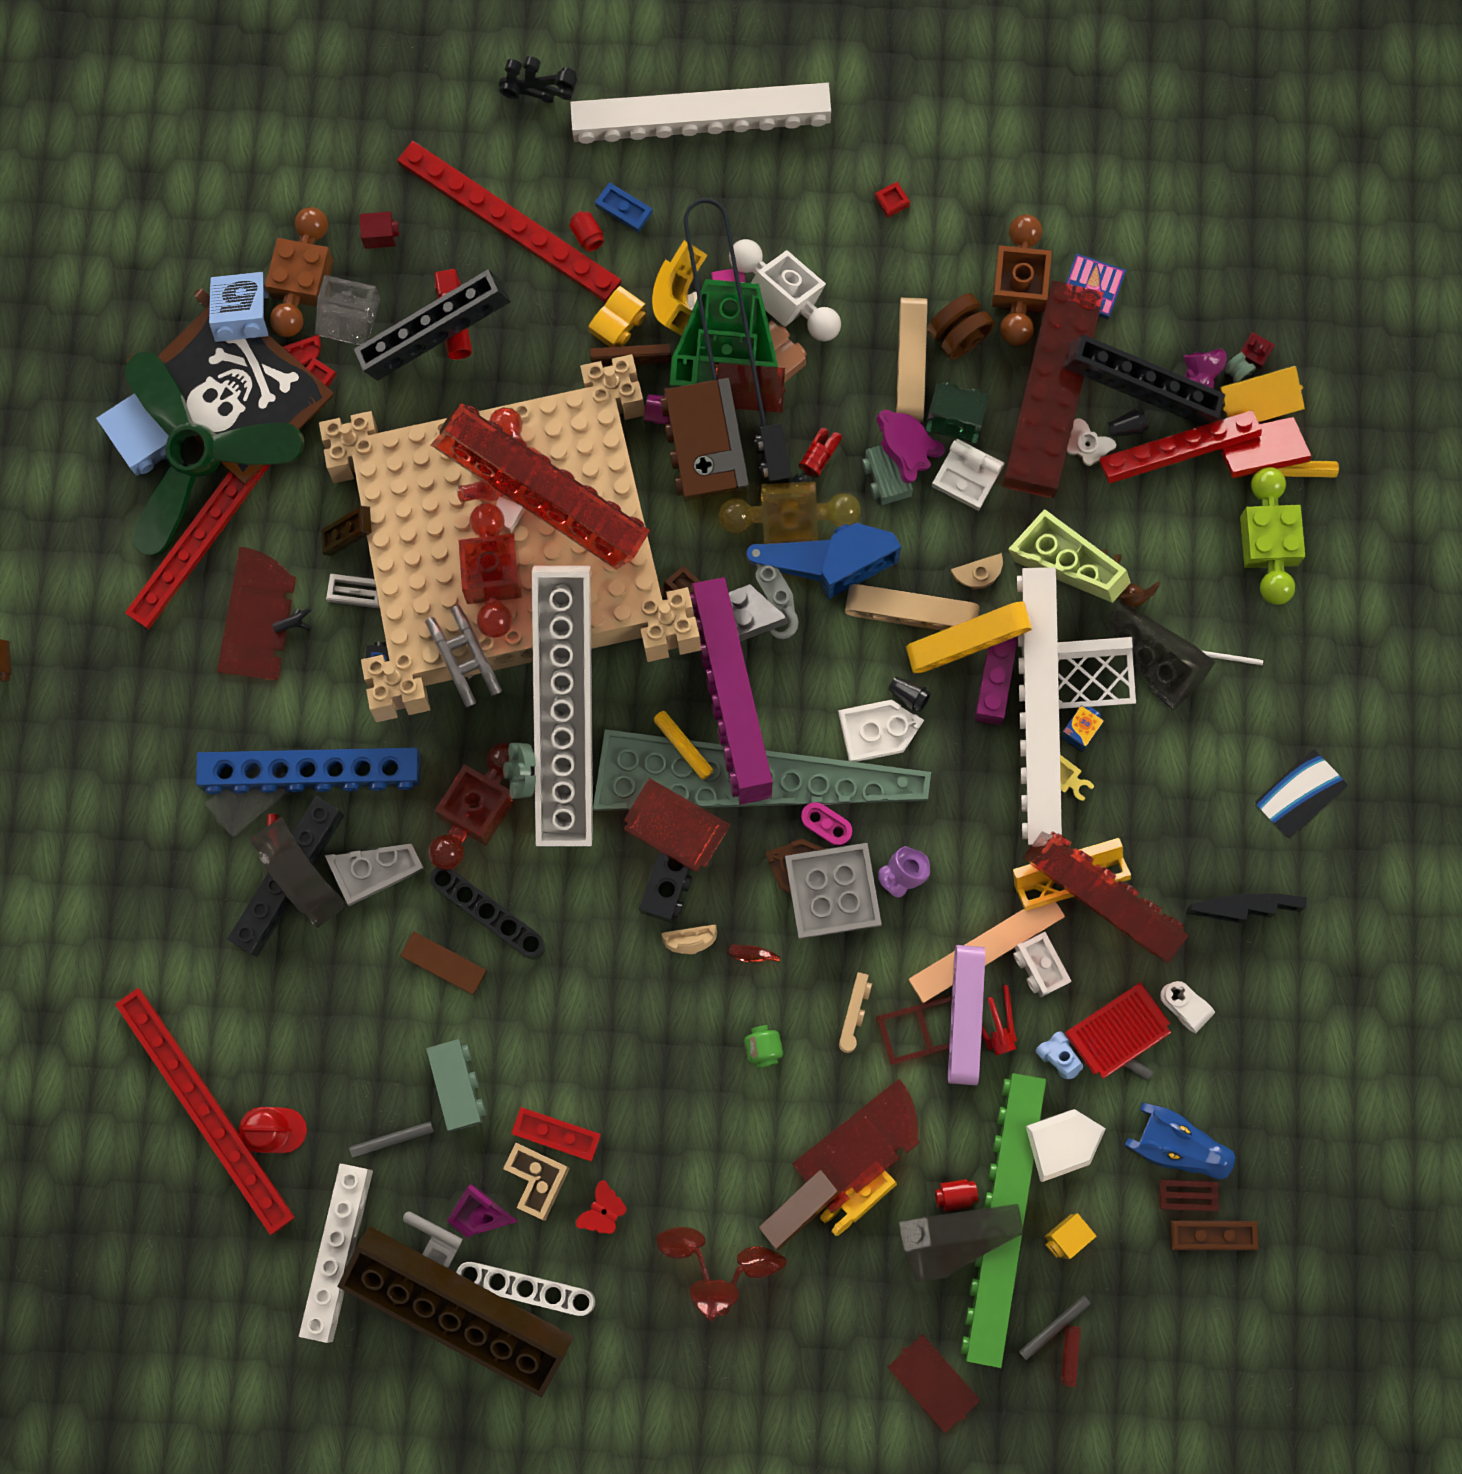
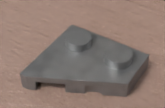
M750 584L729 592L740 642L788 624L785 615Z

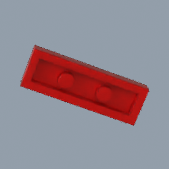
M520 1107L511 1133L512 1135L591 1162L601 1138L599 1133Z

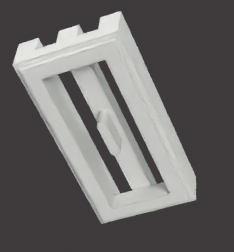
M330 574L326 596L327 602L380 608L377 589L372 591L335 586V582L376 587L375 579ZM333 592L375 597V599L371 600L364 598L333 595Z

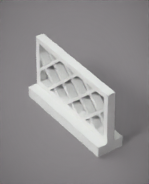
M1132 637L1057 642L1058 662L1059 660L1067 659L1075 666L1066 678H1063L1058 673V678L1063 681L1058 686V690L1066 684L1077 693L1071 702L1063 703L1059 700V709L1080 708L1081 705L1084 707L1136 704ZM1021 647L1022 658H1024V647ZM1126 655L1127 668L1121 674L1108 665L1114 656ZM1110 656L1106 662L1100 658ZM1094 657L1102 664V667L1092 677L1080 666L1087 658ZM1083 658L1078 664L1072 660ZM1105 667L1118 677L1108 689L1095 679ZM1077 669L1090 679L1081 691L1068 682V679ZM1127 671H1128V681L1123 678V675H1124ZM1121 680L1129 687L1130 698L1118 699L1110 690ZM1092 681L1105 692L1097 701H1090L1082 694ZM1107 694L1112 698L1111 700H1102ZM1079 696L1085 700L1083 702H1075Z

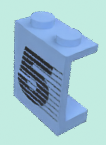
M263 272L211 277L209 324L215 342L268 336L264 321V298H268L269 293L265 287L266 280Z

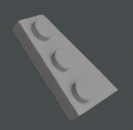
M412 844L383 847L362 852L354 851L340 855H325L349 906L425 870Z

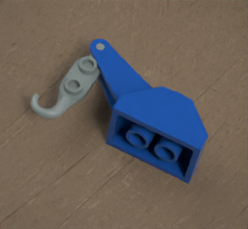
M854 523L851 526L845 524L837 528L831 540L751 545L747 549V561L757 567L756 581L767 600L785 615L789 623L786 631L778 632L772 629L769 631L771 635L778 639L790 638L797 631L799 624L797 614L795 613L793 594L781 573L820 582V587L829 600L846 591L850 585L859 584L898 563L901 545L894 533Z

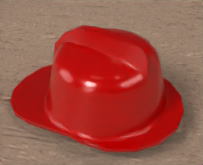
M282 1107L253 1108L245 1114L239 1126V1134L248 1148L259 1153L292 1152L304 1142L307 1133L306 1122L302 1115L293 1109Z

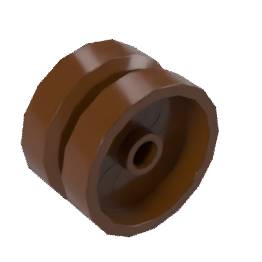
M972 293L964 294L946 305L927 326V332L934 341H943L941 349L950 360L958 359L977 347L992 332L996 324L986 311L979 312L981 304Z

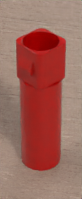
M456 269L434 273L435 291L438 293V299L461 286ZM468 328L445 341L447 357L449 359L459 360L472 355Z

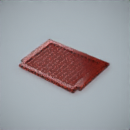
M651 778L648 779L624 819L628 823L624 827L626 832L695 872L699 871L700 865L706 867L730 827V824Z

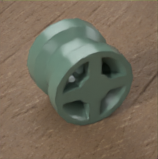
M1242 352L1233 357L1222 370L1226 375H1230L1233 378V383L1246 380L1256 370L1253 364H1248L1245 360L1246 356Z

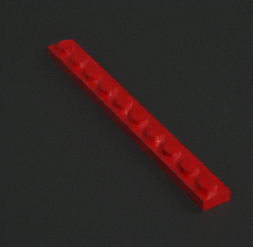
M412 141L397 159L400 166L606 303L613 292L622 284L620 278L416 142Z
M137 988L115 1004L269 1234H275L293 1221L296 1217L143 991Z

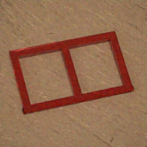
M952 995L876 1016L890 1065L949 1049V1043L932 1047L922 1010L951 1002ZM916 1011L927 1049L895 1058L884 1020Z

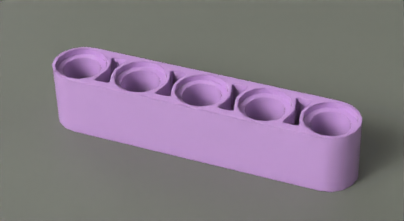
M955 946L948 1062L949 1084L978 1085L985 947Z

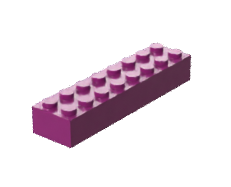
M725 577L693 583V593L690 594L700 636L701 662L703 670L706 669L708 693L712 695L714 719L719 720L717 723L720 745H726L723 747L726 771H732L729 773L732 797H738L739 805L771 799L773 781Z

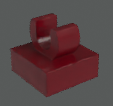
M1252 332L1239 353L1242 352L1246 356L1245 360L1249 364H1253L1256 368L1261 369L1275 344Z

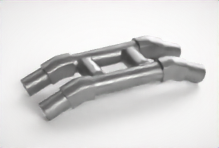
M456 605L451 608V613L462 634L446 640L434 617H429L425 624L465 706L469 707L475 704L476 701L464 677L465 674L479 668L491 695H495L502 690L462 608ZM467 644L474 658L458 665L452 650Z

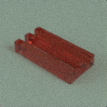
M1160 1180V1209L1219 1211V1182ZM1166 1186L1211 1188V1193L1166 1192ZM1166 1198L1211 1199V1205L1166 1203Z
M1068 1325L1065 1327L1061 1383L1065 1386L1076 1387L1081 1327Z

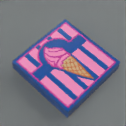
M1076 253L1059 303L1109 319L1126 270Z

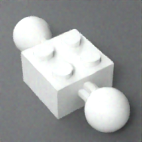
M743 239L733 245L738 271L744 274L752 272L755 274L751 283L759 284L765 310L778 322L786 327L800 315H803L808 320V331L813 338L819 341H829L838 335L841 329V320L837 312L828 307L816 308L814 306L826 283L787 250L766 265L762 261V250L756 242ZM729 252V261L732 266L731 255Z

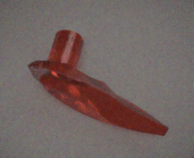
M733 944L727 952L732 957L745 962H780V956L757 946Z

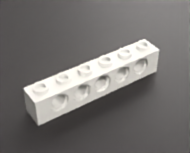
M345 1164L339 1165L299 1337L325 1343L333 1342L345 1293L344 1290L337 1286L355 1250L373 1170Z

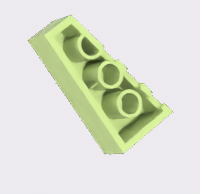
M1045 509L1009 548L1014 562L1028 568L1056 567L1057 580L1112 603L1131 583L1125 568Z

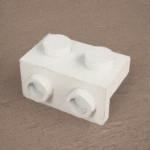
M1046 932L1015 946L1016 953L1013 954L1021 969L1025 967L1029 978H1027L1028 985L1034 994L1038 992L1040 998L1072 982Z

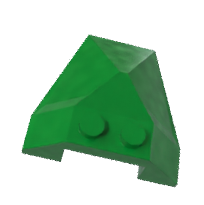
M705 279L701 288V297L717 381L718 379L729 378L731 391L756 393L736 282ZM740 282L760 393L776 394L779 367L760 286L758 283ZM698 298L672 357L670 385L685 386L713 381Z

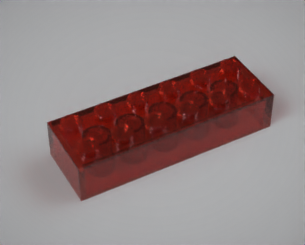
M1042 831L1022 859L1154 956L1169 963L1189 936L1182 931L1184 925L1172 916L1169 917L1165 913L1159 914L1162 909L1150 900H1146L1143 897L1139 899L1137 897L1139 892L1129 884H1124L1120 880L1118 882L1114 881L1117 876L1104 866L1101 867L1098 864L1094 866L1092 864L1094 859L1087 853L1075 847L1072 850L1069 847L1071 842L1061 834H1056L1053 831L1048 834Z

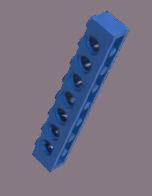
M417 748L197 752L196 785L207 794H220L221 790L231 789L233 793L239 794L248 793L249 789H259V792L274 793L278 788H287L288 792H303L304 788H314V791L328 792L331 791V787H342L343 791H357L358 787H369L370 790L381 791L385 790L386 786H397L396 788L399 790H411L413 786L420 785L421 753ZM391 764L398 765V770L394 775H385L387 766ZM362 765L370 766V772L366 776H358V769ZM315 766V773L311 777H303V771L306 767ZM334 766H343V771L339 776H330L331 769ZM254 767H260L259 776L250 779V770ZM280 767H288L286 776L276 778V771ZM233 768L230 778H221L224 769Z

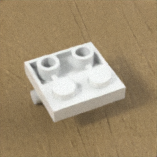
M959 439L954 440L950 447V452L931 487L979 511L1000 474L1004 462Z

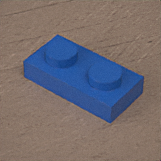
M610 182L595 201V207L637 233L640 232L653 214L651 207Z

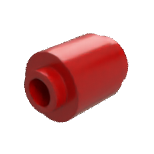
M580 211L571 217L569 228L581 248H585L587 252H592L604 244V234L591 212Z
M967 1179L940 1183L939 1189L935 1190L936 1204L938 1207H942L944 1212L972 1208V1204H978L979 1201L975 1181L968 1182Z

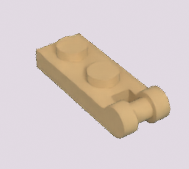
M859 972L856 976L839 1041V1048L844 1053H851L857 1045L856 1038L853 1036L855 1026L861 1027L865 1013V1010L860 1009L862 999L868 1000L872 983L867 982L869 975Z

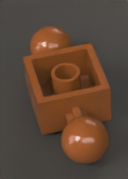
M315 207L304 208L296 215L294 225L296 232L300 236L299 242L277 238L265 287L271 299L283 301L282 304L277 305L272 310L269 320L273 331L282 337L295 336L302 329L304 318L298 308L299 304L322 308L334 259L328 247L314 245L315 241L321 239L328 230L326 215Z
M1029 214L1020 215L1011 222L1009 236L1016 247L999 245L995 263L991 307L1010 309V314L1004 317L1000 324V335L1011 346H1022L1031 339L1034 327L1031 319L1026 315V311L1044 312L1048 299L1052 251L1032 249L1040 241L1043 229L1040 221Z

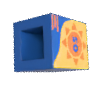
M1081 705L1063 730L1060 738L1083 752L1104 720L1100 718V713L1091 707L1085 708Z

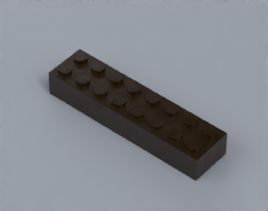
M369 1226L357 1244L337 1286L541 1398L574 1338L569 1333Z

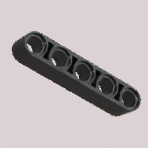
M438 866L432 870L430 882L441 895L524 957L535 960L544 954L546 945L537 932L451 868ZM442 874H449L451 876V881L446 886H439L437 884V880ZM465 890L472 891L473 897L469 902L462 903L459 901L461 892ZM487 906L494 907L495 913L492 918H481L482 909ZM507 923H515L517 925L516 932L511 936L504 935L503 927ZM530 939L539 941V947L534 952L525 951V944Z

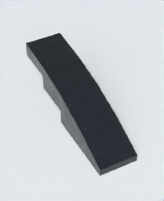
M1284 894L1225 896L1191 904L1187 908L1186 914L1241 924L1247 920V914L1271 918L1276 914L1277 908L1301 912L1306 908L1307 897Z

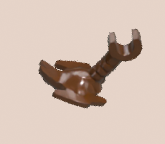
M1107 549L1102 550L1104 554H1108ZM1115 554L1113 558L1118 564L1122 559L1121 554ZM1156 582L1148 589H1143L1136 584H1129L1116 600H1120L1128 607H1139L1156 593L1160 582Z

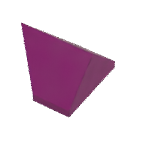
M470 1184L447 1219V1222L469 1239L472 1235L518 1222V1220L480 1189Z

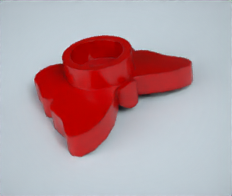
M602 1180L598 1183L595 1190L596 1202L591 1204V1210L582 1213L578 1217L576 1226L580 1229L597 1230L599 1233L612 1234L616 1230L615 1221H617L618 1216L626 1213L627 1207L620 1197H616L615 1191L609 1187L608 1183ZM603 1209L607 1210L605 1215L602 1214Z

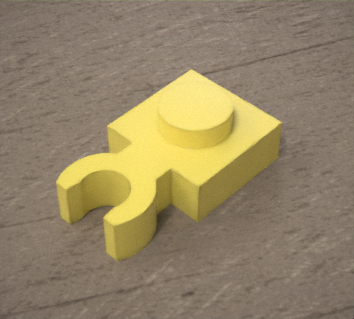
M1060 755L1061 791L1065 793L1070 787L1073 789L1074 796L1078 800L1084 801L1085 797L1079 793L1080 786L1086 785L1092 790L1094 785L1088 780L1078 779L1077 776L1081 773V770Z

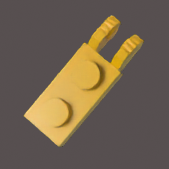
M875 1162L834 1199L835 1202L823 1212L820 1219L826 1223L832 1220L842 1208L847 1215L836 1223L832 1229L834 1235L839 1236L850 1227L852 1222L855 1223L892 1190L897 1183L878 1162Z

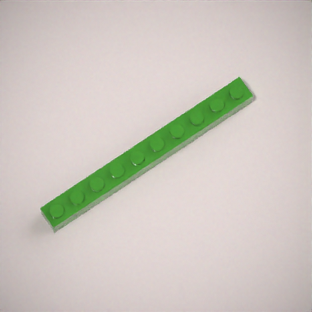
M1012 1073L1009 1075V1079H1004L1002 1096H1006L1005 1107L999 1108L997 1124H1002L1000 1136L995 1135L993 1152L997 1153L996 1163L990 1164L988 1180L993 1182L991 1193L986 1192L984 1199V1209L988 1210L987 1220L981 1221L979 1238L984 1239L982 1250L977 1249L974 1266L979 1267L977 1279L972 1278L970 1296H974L973 1308H967L965 1325H970L968 1337L963 1336L960 1354L965 1355L964 1361L998 1368L1002 1366L1034 1161L1026 1126L1040 1121L1046 1079Z

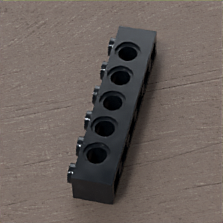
M487 269L356 347L354 351L363 371L378 381L509 304L511 301L502 281Z
M1083 334L1069 344L1063 364L1064 369L1201 426L1210 424L1219 418L1225 394Z
M315 796L227 938L228 941L258 957L345 815L339 809Z

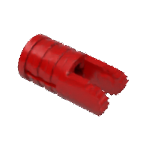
M821 428L811 443L810 448H808L803 456L802 461L798 464L799 468L809 476L818 478L842 440L841 434L834 432L827 441L829 432L827 429Z

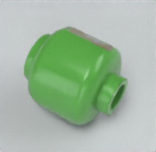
M768 1025L752 1028V1034L744 1039L748 1062L756 1064V1068L779 1064L778 1059L783 1056L779 1032L768 1030Z

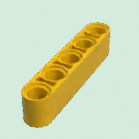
M1015 602L912 642L906 646V651L912 672L922 673L1025 634L1033 628L1025 602Z

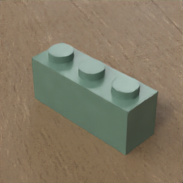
M457 1039L426 1048L447 1131L454 1132L484 1123L482 1116L486 1115L483 1100L477 1099L475 1089L479 1088V1083L475 1071L470 1072L468 1061L472 1060L468 1044L463 1045V1042Z

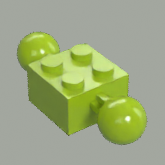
M1267 467L1256 472L1251 480L1252 492L1258 499L1262 500V506L1246 507L1240 516L1244 568L1268 567V573L1260 583V593L1268 603L1282 605L1287 603L1295 593V582L1288 573L1284 572V567L1299 566L1305 558L1301 505H1278V498L1282 496L1286 488V480L1281 471L1273 467Z

